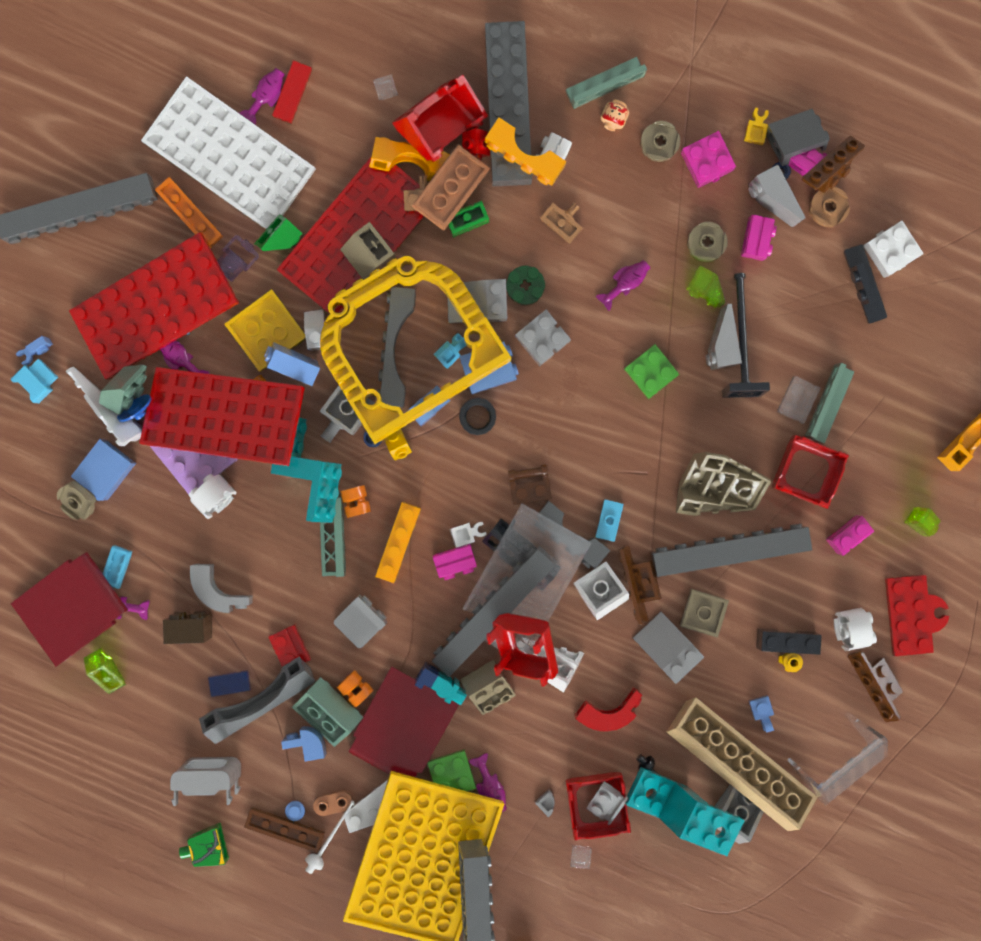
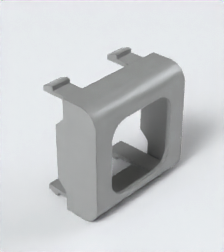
M235 757L189 758L171 776L170 788L171 791H174L173 806L178 804V791H182L183 795L191 796L215 795L219 790H226L227 805H230L233 796H231L232 786L235 784V794H238L241 788L238 783V779L241 776L240 761Z

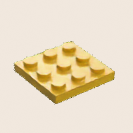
M272 289L224 324L259 372L267 368L264 354L268 346L272 347L273 342L293 349L306 339L303 330Z

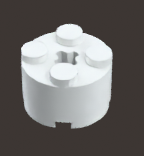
M209 474L203 479V484L199 488L196 487L189 493V497L194 506L209 519L213 517L211 513L214 511L219 513L227 507L234 499L231 495H236L237 492L220 474L215 476Z
M856 608L835 614L838 618L834 619V630L837 640H842L844 644L841 646L843 650L860 649L876 643V634L872 628L873 617L870 612H866L862 608Z

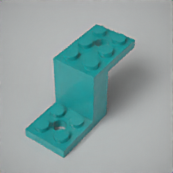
M299 418L289 466L272 464L271 474L311 480L312 485L306 521L333 523V518L336 514V499L339 495V479L342 476V464L301 458V453L304 449V434L307 430V419Z
M640 767L626 796L628 797L625 803L627 806L658 817L680 839L728 856L745 821L739 816L709 805L687 785ZM653 788V793L650 796H646V792ZM722 827L721 832L715 835L716 829Z

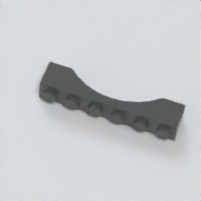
M392 287L391 292L387 293V303L390 304L389 311L385 312V323H388L387 331L383 332V342H386L385 350L381 351V362H384L383 370L379 371V381H382L381 389H378L377 392L380 394L383 403L404 408L406 387L397 372L395 345L401 327L415 310L416 290Z
M300 657L282 667L276 679L258 695L236 705L216 708L199 718L203 734L215 744L227 738L315 683L311 668Z

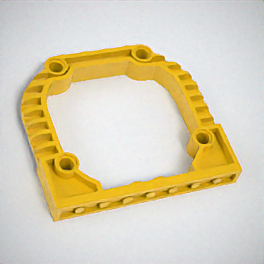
M403 256L398 260L397 258L392 259L383 269H376L370 273L368 278L364 280L359 279L354 282L353 287L350 289L339 291L335 295L336 297L328 304L330 315L326 318L320 335L322 357L375 444L511 362V356L488 319L481 312L463 281L454 271L440 263L416 262L410 256ZM409 264L412 266V270L405 272L402 270L403 266ZM422 280H426L437 285L447 295L467 327L464 333V340L467 347L472 349L468 365L471 373L452 385L450 382L440 388V392L435 395L433 393L423 398L424 402L403 414L400 407L383 403L380 394L376 390H366L343 353L340 345L341 330L354 320L358 307L396 284L412 286ZM337 306H344V310L341 313L334 312ZM471 334H478L480 338L478 341L472 342L469 340V336ZM369 396H376L377 401L373 405H368L367 398Z

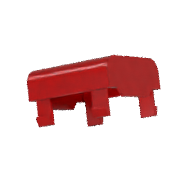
M793 435L784 452L773 480L772 488L828 509L845 471V464L849 454L817 444L804 436ZM799 450L807 451L828 461L829 469L822 487L815 494L790 486L786 482V474L792 458Z
M509 613L499 615L492 623L493 630L487 633L486 636L488 645H491L496 639L501 660L498 664L494 665L495 675L499 676L503 669L511 670L513 675L535 680L540 679L541 686L544 687L547 685L548 679L553 680L559 672L549 623L545 620ZM514 633L523 635L541 634L533 645L534 654L537 655L541 652V648L544 645L546 657L520 651L517 647Z
M621 772L574 777L566 780L574 840L617 836L621 833H631L626 804H624L610 825L607 820L585 823L579 816L577 791L582 786L602 784L605 781L621 792V796L626 797L625 782Z

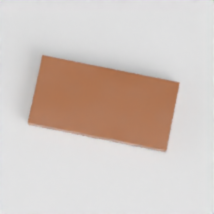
M458 144L413 203L412 207L444 231L490 168Z

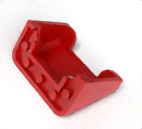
M462 74L442 84L394 120L392 124L427 161L432 160V162H435L443 156L441 152H443L445 146L467 129L472 127L477 129L484 124L483 120L488 117V114Z

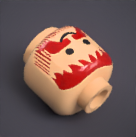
M616 99L606 103L601 114V121L605 124L604 127L606 129L615 131V129H622L629 116L627 105Z

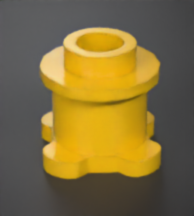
M785 653L778 657V662L784 665V669L787 672H797L802 668L803 660L797 653Z

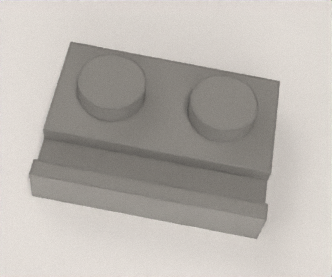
M604 781L586 809L600 819H606L610 825L628 800V797L624 798L620 795L621 792Z

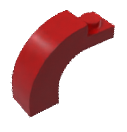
M633 687L624 701L612 710L598 709L585 700L575 713V719L593 730H618L635 719L637 715L632 708L639 706L642 701V694Z

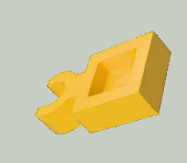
M756 107L752 113L754 121H748L744 141L763 145L768 124H764L763 121L768 117L769 111L765 110L763 116L760 117Z

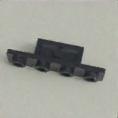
M861 244L844 250V255L851 272L850 276L855 284L857 297L861 302L868 324L887 318V313L864 246Z

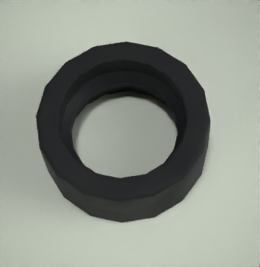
M470 399L464 403L460 410V423L468 433L483 435L489 432L495 425L496 411L493 405L486 399ZM475 405L483 406L489 412V421L482 428H473L466 419L467 411Z

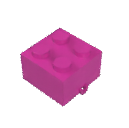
M719 131L683 148L681 152L697 188L710 182L715 183L719 181L720 177L734 171L736 167Z

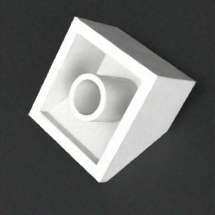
M604 562L574 582L579 594L596 620L629 600L628 591L607 562Z

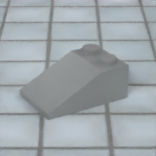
M779 165L757 175L748 184L751 197L755 198L759 204L791 227L796 226L806 218Z
M506 279L463 282L489 322L507 321ZM448 298V323H464Z
M728 304L720 309L708 354L706 355L707 366H710L711 370L732 367L742 363L732 304Z
M661 611L633 637L675 684L704 658L699 650Z
M729 785L715 807L745 820L735 842L738 844L750 842L764 811L732 785Z

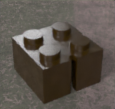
M195 611L189 615H186V612H174V614H170L168 618L163 620V644L204 643L212 638V614H206V611Z

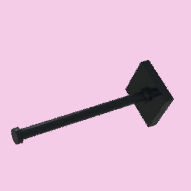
M745 273L734 274L737 292L739 349L742 363H740L741 382L729 383L722 390V398L762 397L770 390V382L751 383L749 381L744 292Z

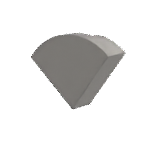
M550 789L535 801V804L548 818L552 814L555 804L554 796Z

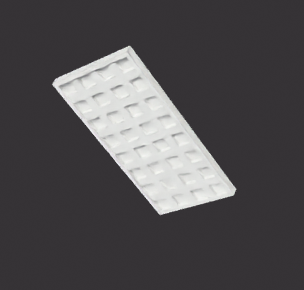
M187 76L141 140L144 144L265 229L268 228L279 214L282 216L285 214L316 170L310 163Z

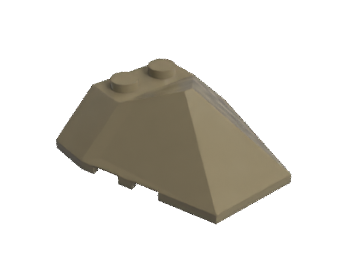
M710 452L696 453L690 460L679 482L676 513L697 516L701 515V512L712 511V514H718L721 510H730V512L755 510L769 487L771 479L726 455Z

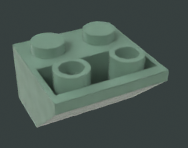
M147 366L123 367L101 390L99 403L118 415L125 409L128 410L136 397L139 398L144 391L143 383L147 378L145 375Z

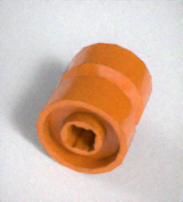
M365 485L340 491L342 501L346 503L344 509L347 518L372 512L369 501L365 500L367 496Z
M356 670L351 672L336 687L343 696L348 695V701L355 708L374 690L367 682H362V677ZM359 686L361 689L354 695L352 690Z

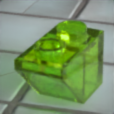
M699 266L686 290L690 291L689 294L699 299L701 297L707 300L706 303L714 308L723 306L725 298L718 275Z

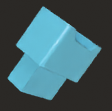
M37 359L31 366L24 365L10 380L21 384L30 393V400L33 403L39 404L53 390L50 385L58 376L41 359Z

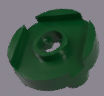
M531 266L515 268L509 274L506 281L508 296L514 302L524 306L536 303L542 297L545 290L543 275L537 268ZM524 280L527 283H531L527 291L524 288H520Z

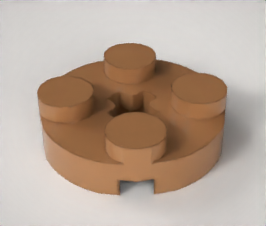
M837 187L829 188L825 193L819 190L811 198L809 215L817 224L824 227H834L847 218L850 212L847 194ZM825 203H833L832 208H834V211H827Z

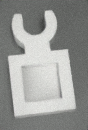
M483 522L476 523L473 528L468 523L450 529L455 548L475 542L473 536H485L486 532L479 533L477 530L479 526L484 525Z

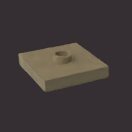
M690 589L679 626L718 638L729 600Z

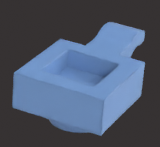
M41 336L25 346V349L19 350L16 355L21 357L25 354L26 360L22 362V365H29L33 361L34 355L46 353L49 350L48 347L52 346L53 343L48 337Z
M765 695L749 700L754 720H761L763 730L766 733L774 731L769 716L774 715L769 697Z

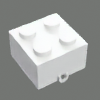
M903 221L898 222L886 231L882 230L876 234L874 239L863 245L883 278L901 270L908 263L924 254Z

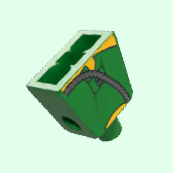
M221 823L193 833L187 839L188 846L179 848L180 858L191 857L194 867L225 865L229 859Z

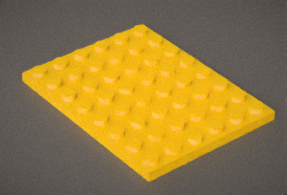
M391 771L344 912L343 922L421 941H459L463 928L458 841L482 839L483 845L487 846L489 852L504 802Z

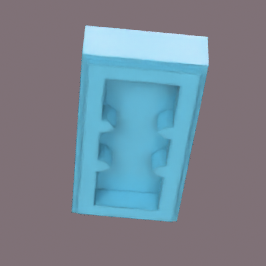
M604 499L595 535L596 538L615 542L624 504Z
M116 545L111 547L103 575L112 587L119 589L121 588L133 551Z

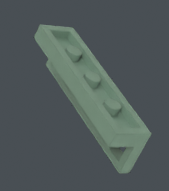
M635 57L569 87L565 92L573 109L643 78L647 68L645 64L641 65L638 58Z
M839 363L834 365L805 437L825 444L854 374V371L847 369L845 364Z
M337 497L335 504L336 514L333 519L334 532L330 535L325 530L326 523L320 522L322 576L343 577L346 575L344 507L342 498ZM330 538L335 542V551L332 554L326 550L325 546ZM332 558L336 563V571L326 572V563Z

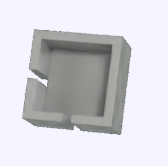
M547 310L543 311L515 335L516 339L539 367L554 355L552 350L557 353L571 341L560 326L558 328L555 327L557 322Z

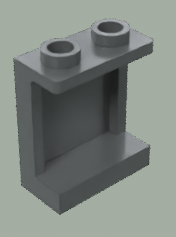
M813 109L768 124L766 137L781 166L788 165L791 157L820 147L821 151H825L829 142V134L822 128L820 117L815 114Z

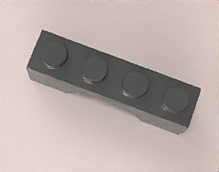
M547 501L533 518L537 521L534 525L543 532L547 529L552 533L550 538L558 544L563 542L567 546L565 548L566 551L573 556L578 554L582 558L581 563L588 568L592 566L596 569L610 550L594 537L586 541H575L569 538L563 529L564 513L550 501Z

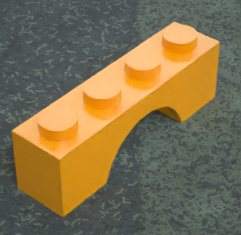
M498 117L485 137L487 147L493 152L497 153L499 151L502 153L503 157L510 163L516 162L519 164L520 168L527 174L533 173L544 185L550 184L552 186L565 167L566 160L550 150L539 156L525 154L518 148L515 142L516 128Z
M375 137L370 167L389 172L394 165L400 162H411L418 165L424 171L427 181H431L450 154L443 151L441 152L443 156L435 162H432V160L427 161L412 145L406 142H396L386 137Z
M981 413L937 457L950 471H960L973 458L975 449L980 445Z
M406 502L401 503L375 577L395 583L421 511L420 507Z

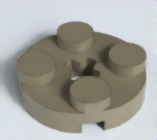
M667 121L653 122L642 133L640 140L642 153L653 161L663 162L670 160L679 149V133ZM663 137V141L666 143L658 146L655 139Z
M703 222L695 226L687 240L690 255L702 262H711L718 259L725 252L728 244L726 233L714 222ZM706 237H709V241H712V244L708 247L702 243V240H705Z
M77 481L65 484L57 492V500L60 499L62 503L60 507L70 518L75 520L82 518L85 520L93 514L96 497Z

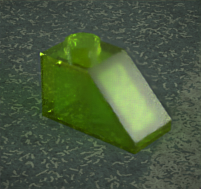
M914 507L904 523L920 535L930 537L938 531V525L941 521L931 509Z
M101 648L84 657L86 675L108 694L126 685L113 659Z

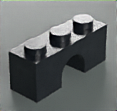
M757 628L756 648L766 652L821 655L822 635L817 632L808 631L783 632L775 629Z

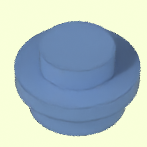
M292 801L286 806L285 814L288 819L298 821L304 816L305 807L299 801Z

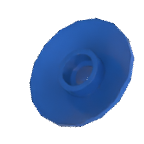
M146 394L134 399L131 407L128 410L125 409L117 416V419L120 422L129 421L134 418L136 420L141 419L146 414L144 410L150 404L152 397Z

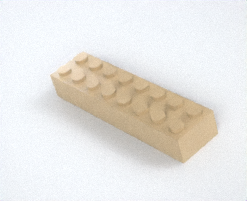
M695 697L686 701L666 732L787 831L800 830L818 797Z

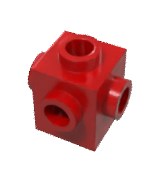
M480 129L462 132V147L481 161L483 157L490 156V149L487 147V143H485V137L489 132Z

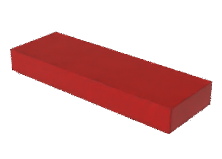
M293 60L272 114L274 118L292 124L311 75L312 67Z

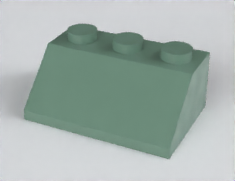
M321 677L292 706L298 714L334 747L348 736L363 719L359 711L352 707L342 695L338 694Z

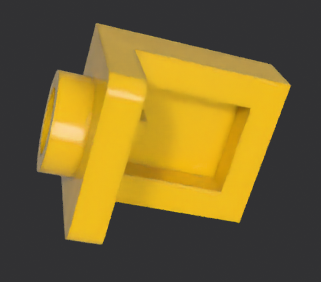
M401 429L384 438L394 460L405 458L408 454L412 453Z

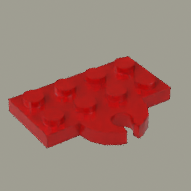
M924 574L885 578L892 655L905 656L934 653L932 633L943 629L950 617L942 615L936 618L934 611L938 607L948 609V605L942 598L928 594L927 577Z

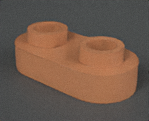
M346 790L331 792L318 796L313 804V808L316 814L320 816L344 812L351 804V801H353V798ZM344 799L346 803L341 805L339 800ZM320 804H325L327 808L321 809Z

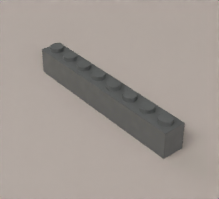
M144 173L0 214V238L9 244L21 242V239L26 237L30 239L40 236V233H54L59 231L61 227L71 228L77 226L82 221L93 222L97 220L96 217H110L115 215L117 211L123 210L126 212L133 210L138 205H151L153 201L158 200L152 177L148 173Z
M802 523L790 525V529L783 530V527L771 528V532L766 533L763 530L752 531V535L744 536V533L734 534L732 539L725 540V537L713 538L714 542L706 543V540L694 541V545L691 546L682 543L676 544L673 549H667V546L655 548L656 552H651L655 574L657 577L812 551L809 527L802 526Z
M540 545L536 549L531 548L525 555L527 559L523 563L519 561L512 569L514 573L510 577L505 576L499 582V589L496 592L492 590L485 597L487 601L483 605L478 604L472 611L474 615L470 619L466 617L459 625L461 629L457 633L453 631L446 640L448 642L444 647L440 645L433 652L435 656L432 662L448 677L487 638V633L493 630L492 623L501 614H510L556 566L557 561Z

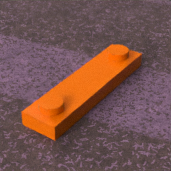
M170 177L155 189L195 235L199 232L204 235L210 248L224 237Z

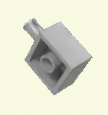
M338 385L320 410L331 421L320 435L329 443L332 442V439L340 429L355 435L362 425ZM367 398L368 405L375 404V402Z

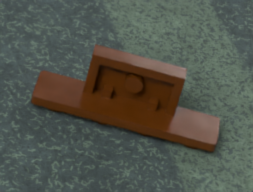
M852 136L847 137L802 177V181L813 189L820 190L822 193H825L829 188L833 189L842 177L845 178L850 173V165L853 158L864 150L865 145Z
M628 545L619 549V560L623 563L625 570L624 579L628 582L629 598L633 601L634 617L638 620V624L641 625L648 621L644 602L660 600L662 597L652 560L634 564Z
M863 651L847 655L884 721H899L901 717L892 701L903 690L885 659H877L871 665Z

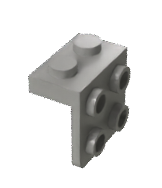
M359 595L334 620V625L358 648H362L388 622L384 613L379 609L376 611L371 606L373 603L365 595L363 597Z

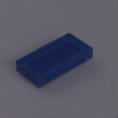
M248 670L208 677L211 697L251 690Z

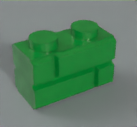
M479 201L474 203V206L470 205L458 211L448 225L453 238L489 223V217L483 202Z

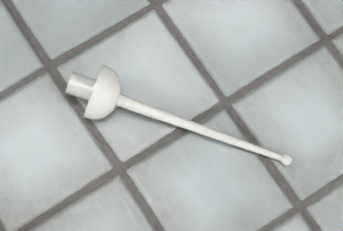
M351 801V804L318 854L312 853L305 858V861L308 863L305 870L308 873L312 874L315 869L322 870L324 861L321 855L350 808L355 804L354 801Z

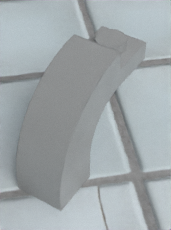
M214 564L190 565V580L197 597L209 608L223 613H230L233 611V605H235L236 609H245L247 605L253 603V595H228L223 593L217 587L214 580Z

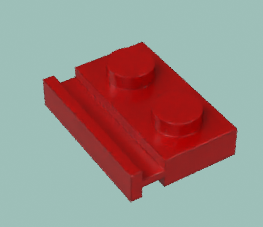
M295 624L268 637L282 667L298 657L304 662L311 660Z

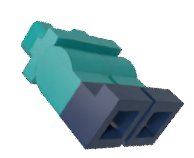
M427 662L424 663L415 679V686L420 689L424 685L436 691L439 697L444 698V701L448 704L453 700L462 705L467 696L465 689L460 686V680L455 677L452 680L451 677H448L444 672Z

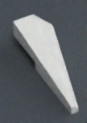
M74 366L66 370L67 374L75 381L74 384L85 393L84 398L96 415L107 426L108 432L113 433L117 438L116 443L119 446H125L130 441L136 442L140 439L143 427L134 419L120 422L117 419V413L99 403L101 390Z
M523 637L515 638L520 651L536 655L533 650L535 640ZM495 639L491 645L498 649L497 642ZM544 645L541 648V652L536 656L546 657ZM561 647L560 649L554 648L559 672L553 680L548 679L547 682L564 693L584 653L578 651V653L567 651V648Z

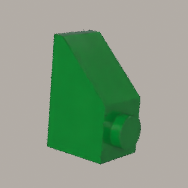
M279 214L254 244L262 251L289 249L298 243L303 233L284 216Z

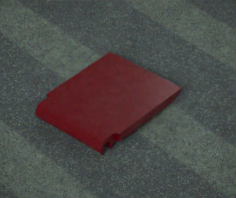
M88 552L82 554L74 561L72 559L67 560L10 603L55 667L117 623L115 619L128 611L126 605Z
M391 666L353 736L356 739L348 752L390 775L391 771L415 777L418 772L422 774L459 704L453 700L448 704L444 701V698L437 695L436 691L426 685L422 689L415 686L414 678Z

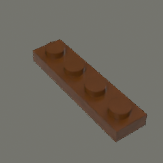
M254 807L250 808L244 828L316 853L319 852L325 835L323 831Z

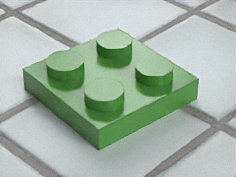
M656 344L624 368L647 399H650L680 375Z
M465 749L428 761L427 764L434 783L464 791L476 788Z

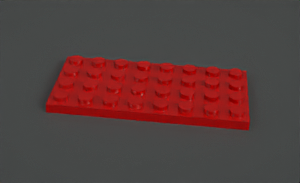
M370 157L277 268L278 272L328 313V304L336 297L335 295L343 289H350L353 287L354 282L362 279L340 250L355 232L370 222L393 253H395L425 217L418 211H405L404 190H415L420 187L415 180L397 165H394L389 172L371 168ZM337 306L334 312L341 313L344 310V306Z
M199 232L70 309L69 312L103 377L109 380L116 376L123 367L133 366L239 304V301L204 235Z
M156 367L150 392L152 398L146 410L139 444L289 466L305 388L291 384Z

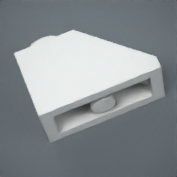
M324 309L304 312V330L307 349L310 351L321 350L320 335L325 322Z

